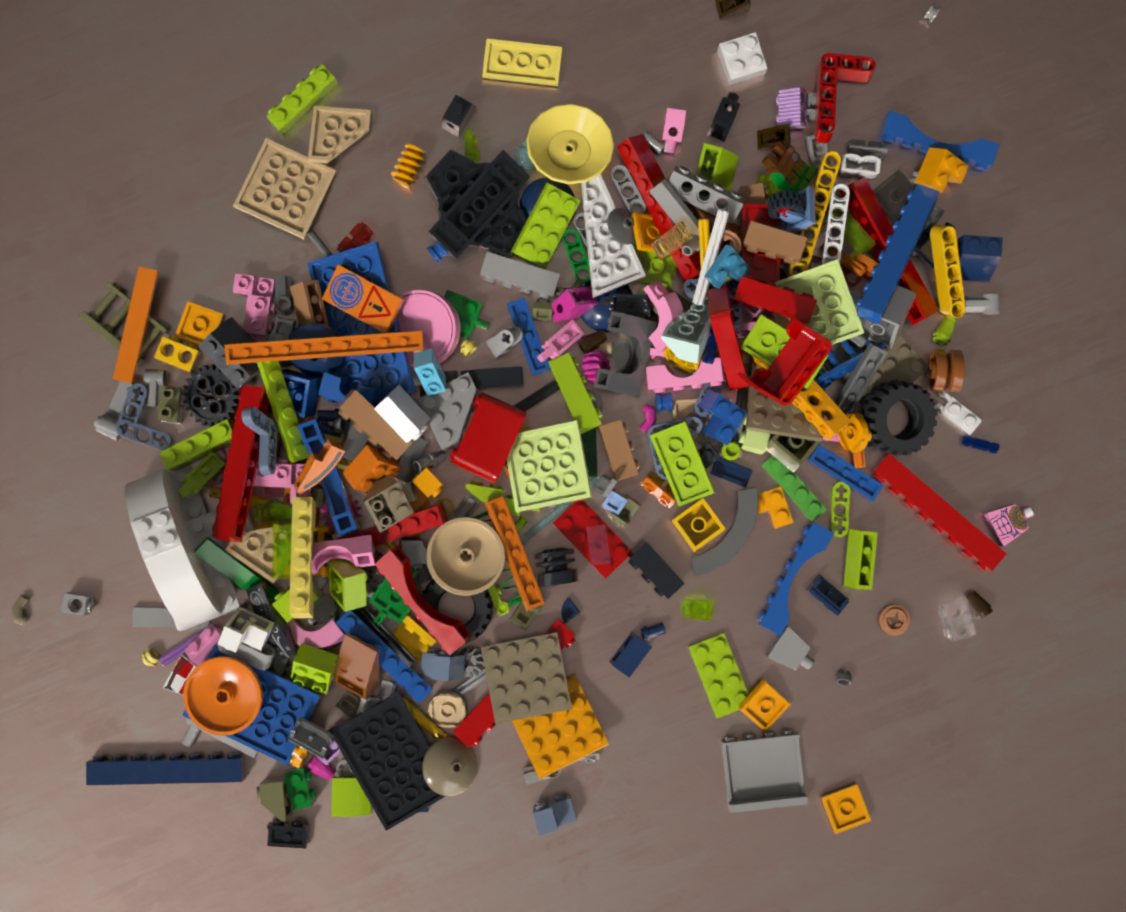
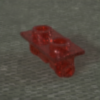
M361 221L360 224L357 223L349 232L353 238L350 239L346 236L337 245L338 248L336 250L340 253L362 246L370 240L374 232Z

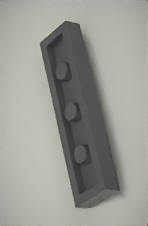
M869 343L834 402L845 415L852 414L888 353L885 348Z

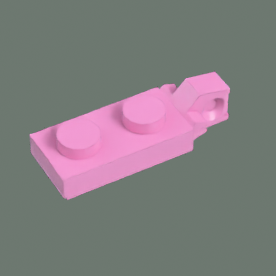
M572 319L541 346L544 351L537 356V359L542 363L548 357L552 360L557 358L585 333Z

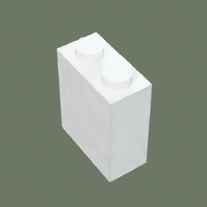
M400 385L393 389L374 408L406 443L411 439L414 441L418 439L428 428L426 424L430 417Z

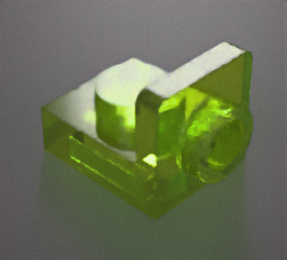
M766 175L759 176V179L755 182V184H767L765 188L768 192V198L769 196L771 197V194L780 192V189L773 183L771 178Z
M684 599L682 605L683 618L712 620L713 601Z

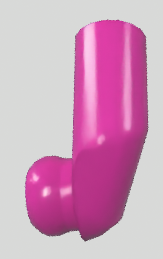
M646 404L642 408L646 420L639 428L644 433H647L649 428L657 421L656 409L650 404Z

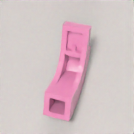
M660 281L647 285L643 290L651 299L659 314L658 327L649 339L657 351L661 353L667 348L661 336L667 324L671 321L675 322L679 318L683 308L676 292L668 293L665 286Z
M297 618L288 622L294 642L299 646L303 643L324 651L330 650L342 644L346 634L334 620H331L320 630L313 632L306 631Z

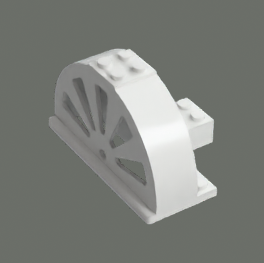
M190 466L173 472L163 469L127 483L125 486V500L130 524L142 558L160 597L172 615L176 628L179 631L187 630L237 610L239 606L241 607L232 581L194 553V549L207 536L224 549L230 542L220 541L212 537V526L215 522L216 510L207 513L200 492H197L195 495L191 493L185 499L179 495L178 490L183 486L182 481L185 479L184 477L191 471ZM249 513L244 532L255 530Z

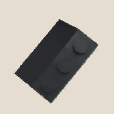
M230 317L211 332L198 347L239 389L242 385H246L260 370L257 363L226 365L224 345L256 343L233 317Z

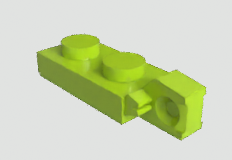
M213 451L209 453L184 477L185 479L182 481L183 486L178 490L179 495L183 499L187 498L191 493L195 495L226 467V463Z
M493 584L488 588L489 594L498 615L502 616L510 612L508 603L500 599L499 596L503 594L499 585Z

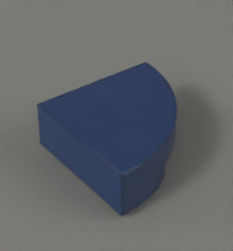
M570 597L565 600L561 609L562 619L565 624L580 613Z

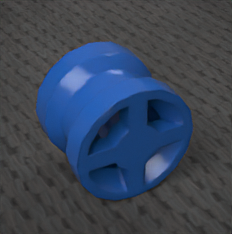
M436 241L433 246L426 248L437 263L441 262V258L449 255Z
M667 392L665 395L656 393L657 412L662 410L673 411L671 392Z

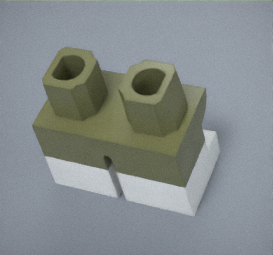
M161 385L157 420L182 424L183 407L180 405H184L185 396L182 393H185V388Z

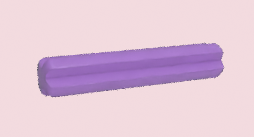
M203 630L159 658L162 665L166 666L185 654L184 650Z

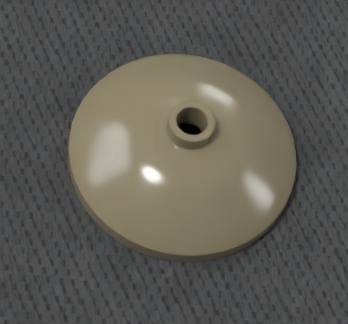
M446 737L436 741L430 746L424 756L422 766L424 779L430 789L437 794L456 796L463 793L470 787L477 772V759L471 747L468 748L459 738ZM455 764H457V770H456V771H454V765H455Z

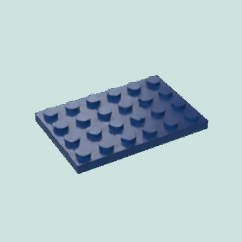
M215 645L208 659L231 656L222 653L218 649V645ZM248 665L260 680L263 691L262 706L256 719L247 728L236 734L225 736L288 765L296 747L295 744L288 741L291 731L296 727L300 717L308 721L310 720L321 694L305 686L302 687L299 684H295L292 680L269 669L260 670ZM185 709L182 716L191 720Z

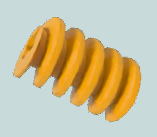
M405 144L404 147L407 151H401L404 158L399 157L397 159L400 164L394 165L397 171H391V175L394 177L392 178L394 181L411 188L408 180H415L411 174H418L414 168H421L418 160L424 161L425 158L421 154L427 153L415 145Z

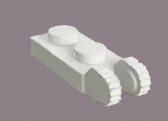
M936 391L947 402L943 406L934 399L936 404L934 407L939 410L940 414L970 436L982 420L956 399L950 397L945 391Z

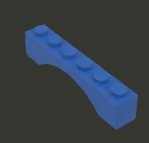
M892 111L885 115L879 135L886 142L902 143V146L912 149L915 147L927 154L929 148L947 149L965 164L974 165L976 169L982 171L988 170L993 166L999 147L998 143L985 139H978L964 144L939 142L922 133L908 116Z
M313 419L298 425L297 427L309 455L312 452L319 455L327 441L319 420ZM335 466L320 482L328 502L331 517L340 536L360 529L337 466Z
M811 522L810 525L806 524L802 531L804 536L801 542L797 541L794 546V556L792 559L789 558L784 566L786 569L784 575L778 577L775 584L777 588L774 593H770L766 601L769 603L766 610L762 609L758 616V620H760L759 625L780 636L790 619L788 595L794 576L807 560L826 550L834 535L833 532L814 522Z
M354 610L344 612L337 619L336 624L342 630L352 636H357L361 641L368 645L371 644L379 650V665L418 703L433 690V685L412 666H407Z

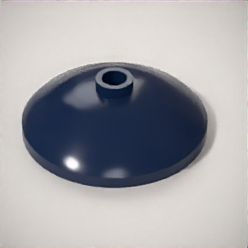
M548 177L537 179L530 183L523 191L520 198V209L523 210L528 219L546 183L575 197L572 189L567 184L553 181ZM575 211V213L573 214V216H572V218H571V220H570L568 226H569V225L571 224V222L573 221V219H574V217H575V214H576V211Z
M591 280L583 287H591L592 289ZM627 284L597 296L596 298L599 303L580 316L583 322L595 331L612 332L607 330L611 316L609 311L611 301L608 306H605L603 300H609V294L633 295Z
M308 323L296 328L290 334L288 340L340 337V335L327 325ZM344 356L290 360L295 368L305 374L321 376L324 375V372L335 371L341 365Z

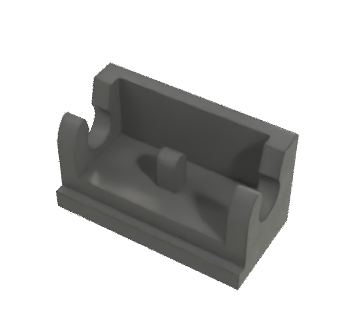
M300 717L296 727L292 729L288 741L323 759L332 745L335 735Z

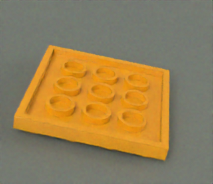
M576 675L566 679L572 709L512 721L540 780L610 745Z

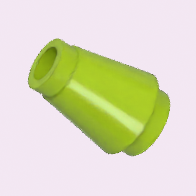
M946 316L933 333V341L943 346L950 343L956 319Z

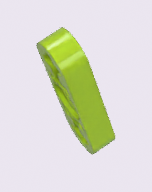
M836 482L831 489L830 531L836 537L845 536L849 530L850 487L843 482ZM840 485L846 489L842 493V499L846 498V502H835V498H839L840 495L839 492H836V488H839ZM837 504H843L845 507V512L842 515H838L835 512ZM834 517H845V521L841 520L840 525L844 527V531H840V534H838L837 530H834V527L838 526V520L834 521Z

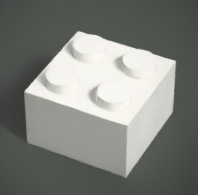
M756 32L720 43L717 51L729 86L766 73L768 68Z

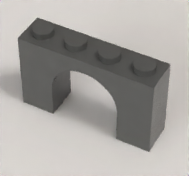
M611 311L607 330L623 334L628 339L630 356L626 365L619 371L614 372L598 368L594 387L640 397L652 345L649 337L655 332L657 322Z
M350 420L341 441L345 450L342 457L351 461L363 450L369 437L364 431L362 433L358 432L353 427L354 422ZM421 435L415 441L411 439L412 444L397 459L402 470L397 474L396 479L406 483L412 481L416 472L413 469L412 463L415 460L421 459L428 442L423 439L424 435Z

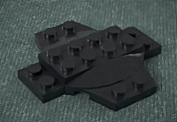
M450 149L424 177L438 203L439 216L438 221L427 233L454 260L468 246H482L500 256L510 258L513 254L511 250L528 220L523 210L518 206V198H520L519 189L530 176L504 150L491 163L476 164L473 160Z

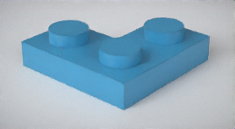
M725 245L704 277L715 288L720 289L728 276L734 282L739 283L741 276L745 277L751 268L732 246Z

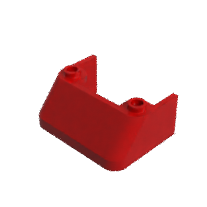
M784 310L782 313L792 320L788 323L786 334L790 337L787 344L768 369L760 367L753 371L751 377L740 371L737 375L756 391L783 406H787L794 401L832 348V343L803 321Z

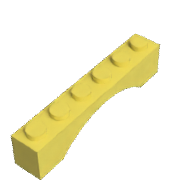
M293 497L289 614L293 618H313L312 547L316 522V502L313 497Z

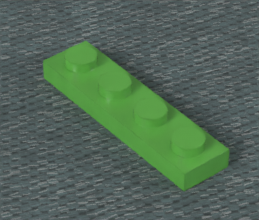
M773 455L762 464L765 470L811 522H814L827 510L795 472L793 473Z

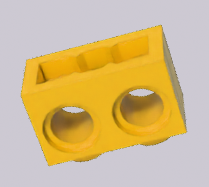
M169 335V338L162 337L154 358L188 372H195L202 352L197 350L198 346L188 342L186 346L180 344V339ZM169 345H173L174 351L168 355L166 349ZM187 352H191V360L185 362L184 355Z

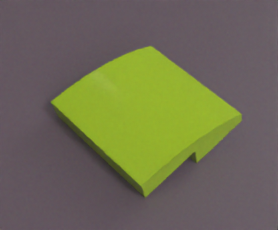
M355 775L353 777L333 776L331 817L371 815L372 806Z

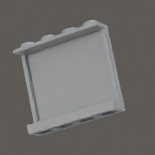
M791 729L784 730L783 734L765 732L764 736L756 737V734L744 735L745 738L737 739V736L725 737V740H721L728 806L731 813L808 804L804 788L799 745L800 734L798 732H794Z

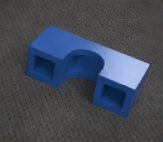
M324 372L318 395L324 396V400L329 402H341L349 393L347 389L349 378L333 372ZM358 384L356 390L374 407L379 404L383 392L382 389L367 384Z

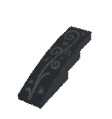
M260 583L246 589L254 613L274 622L268 641L275 649L280 660L295 656L298 651L289 624L272 605L276 600L271 601L266 583Z

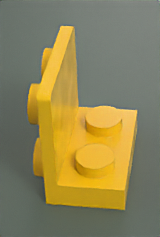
M410 614L405 617L403 622L392 633L416 657V661L411 665L412 667L421 660L422 653L428 652L437 641Z

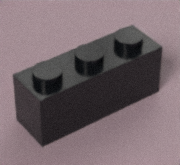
M644 539L627 554L630 558L628 561L635 570L639 568L643 572L641 574L642 578L648 584L652 582L656 586L654 591L660 597L664 595L669 599L685 584Z

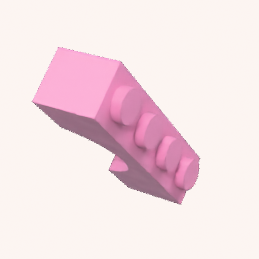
M721 357L701 360L698 370L686 378L676 375L670 365L646 367L648 390H654L655 393H664L666 388H673V391L685 390L684 386H692V389L703 388V384L710 383L711 387L721 386L722 382L727 381Z
M367 535L313 543L312 574H317L322 565L334 559L348 560L355 568L374 566L375 547L372 536Z

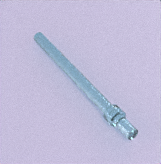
M593 477L589 480L590 487L593 488L600 481ZM575 501L560 504L525 534H520L519 537L522 545L525 546L529 543V539Z

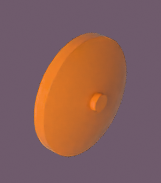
M220 656L202 662L190 673L184 686L183 700L189 717L199 728L214 735L225 736L244 730L256 719L262 706L263 691L260 680L251 667L236 658Z

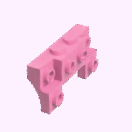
M235 273L233 293L248 295L243 329L255 342H266L269 333L273 330L271 317L276 311L274 308L275 279Z
M279 458L276 462L275 473L264 476L260 472L258 461L254 486L291 488L290 503H292L293 497H311V488L299 494L294 487V483L306 463H290L289 459Z

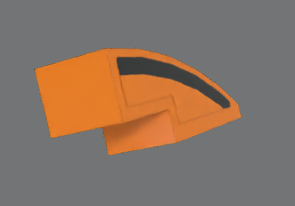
M327 439L319 455L311 453L294 483L297 493L301 494L310 489L331 472L345 453L342 444Z

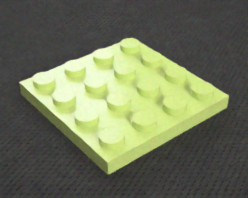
M838 259L775 282L778 288L783 289L785 286L795 289V293L800 295L803 292L814 295L813 299H816L817 302L811 321L807 325L828 339L832 345L864 334ZM773 313L776 323L787 329L788 323L792 320Z
M577 420L518 433L507 457L516 512L592 497L581 432Z

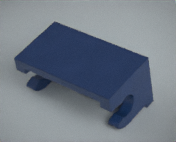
M820 574L806 589L808 593L836 616L849 603V599Z
M631 631L609 662L613 667L630 678L652 646Z

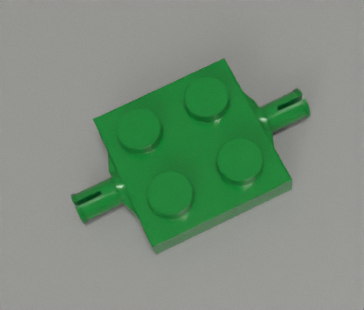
M446 290L444 297L455 307L460 319V336L470 339L472 331L476 326L488 329L486 325H489L490 322L480 319V310L483 303Z
M416 570L415 573L412 575V576H413V580H414V578L417 576V574L419 573L417 570ZM386 578L369 600L380 611L373 620L375 623L378 621L377 625L379 626L386 617L393 618L401 624L411 610L403 602L399 593L391 588L390 582ZM417 588L420 594L422 595L423 591Z

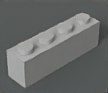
M486 252L480 275L484 277V281L490 283L498 281L502 283L501 286L510 289L513 286L518 287L520 292L526 294L534 292L538 294L539 298L549 300V297L554 299L560 279V274L490 252Z

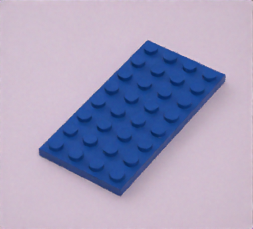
M375 241L307 263L311 280L319 281L322 297L338 264L391 292L379 242ZM323 300L329 327L334 329L340 336L383 333ZM397 316L389 333L401 332ZM406 352L344 356L341 365L334 371L336 374L349 378L347 384L348 392L352 389L357 390L358 384H367L382 389L380 401L398 385L407 394L416 391Z

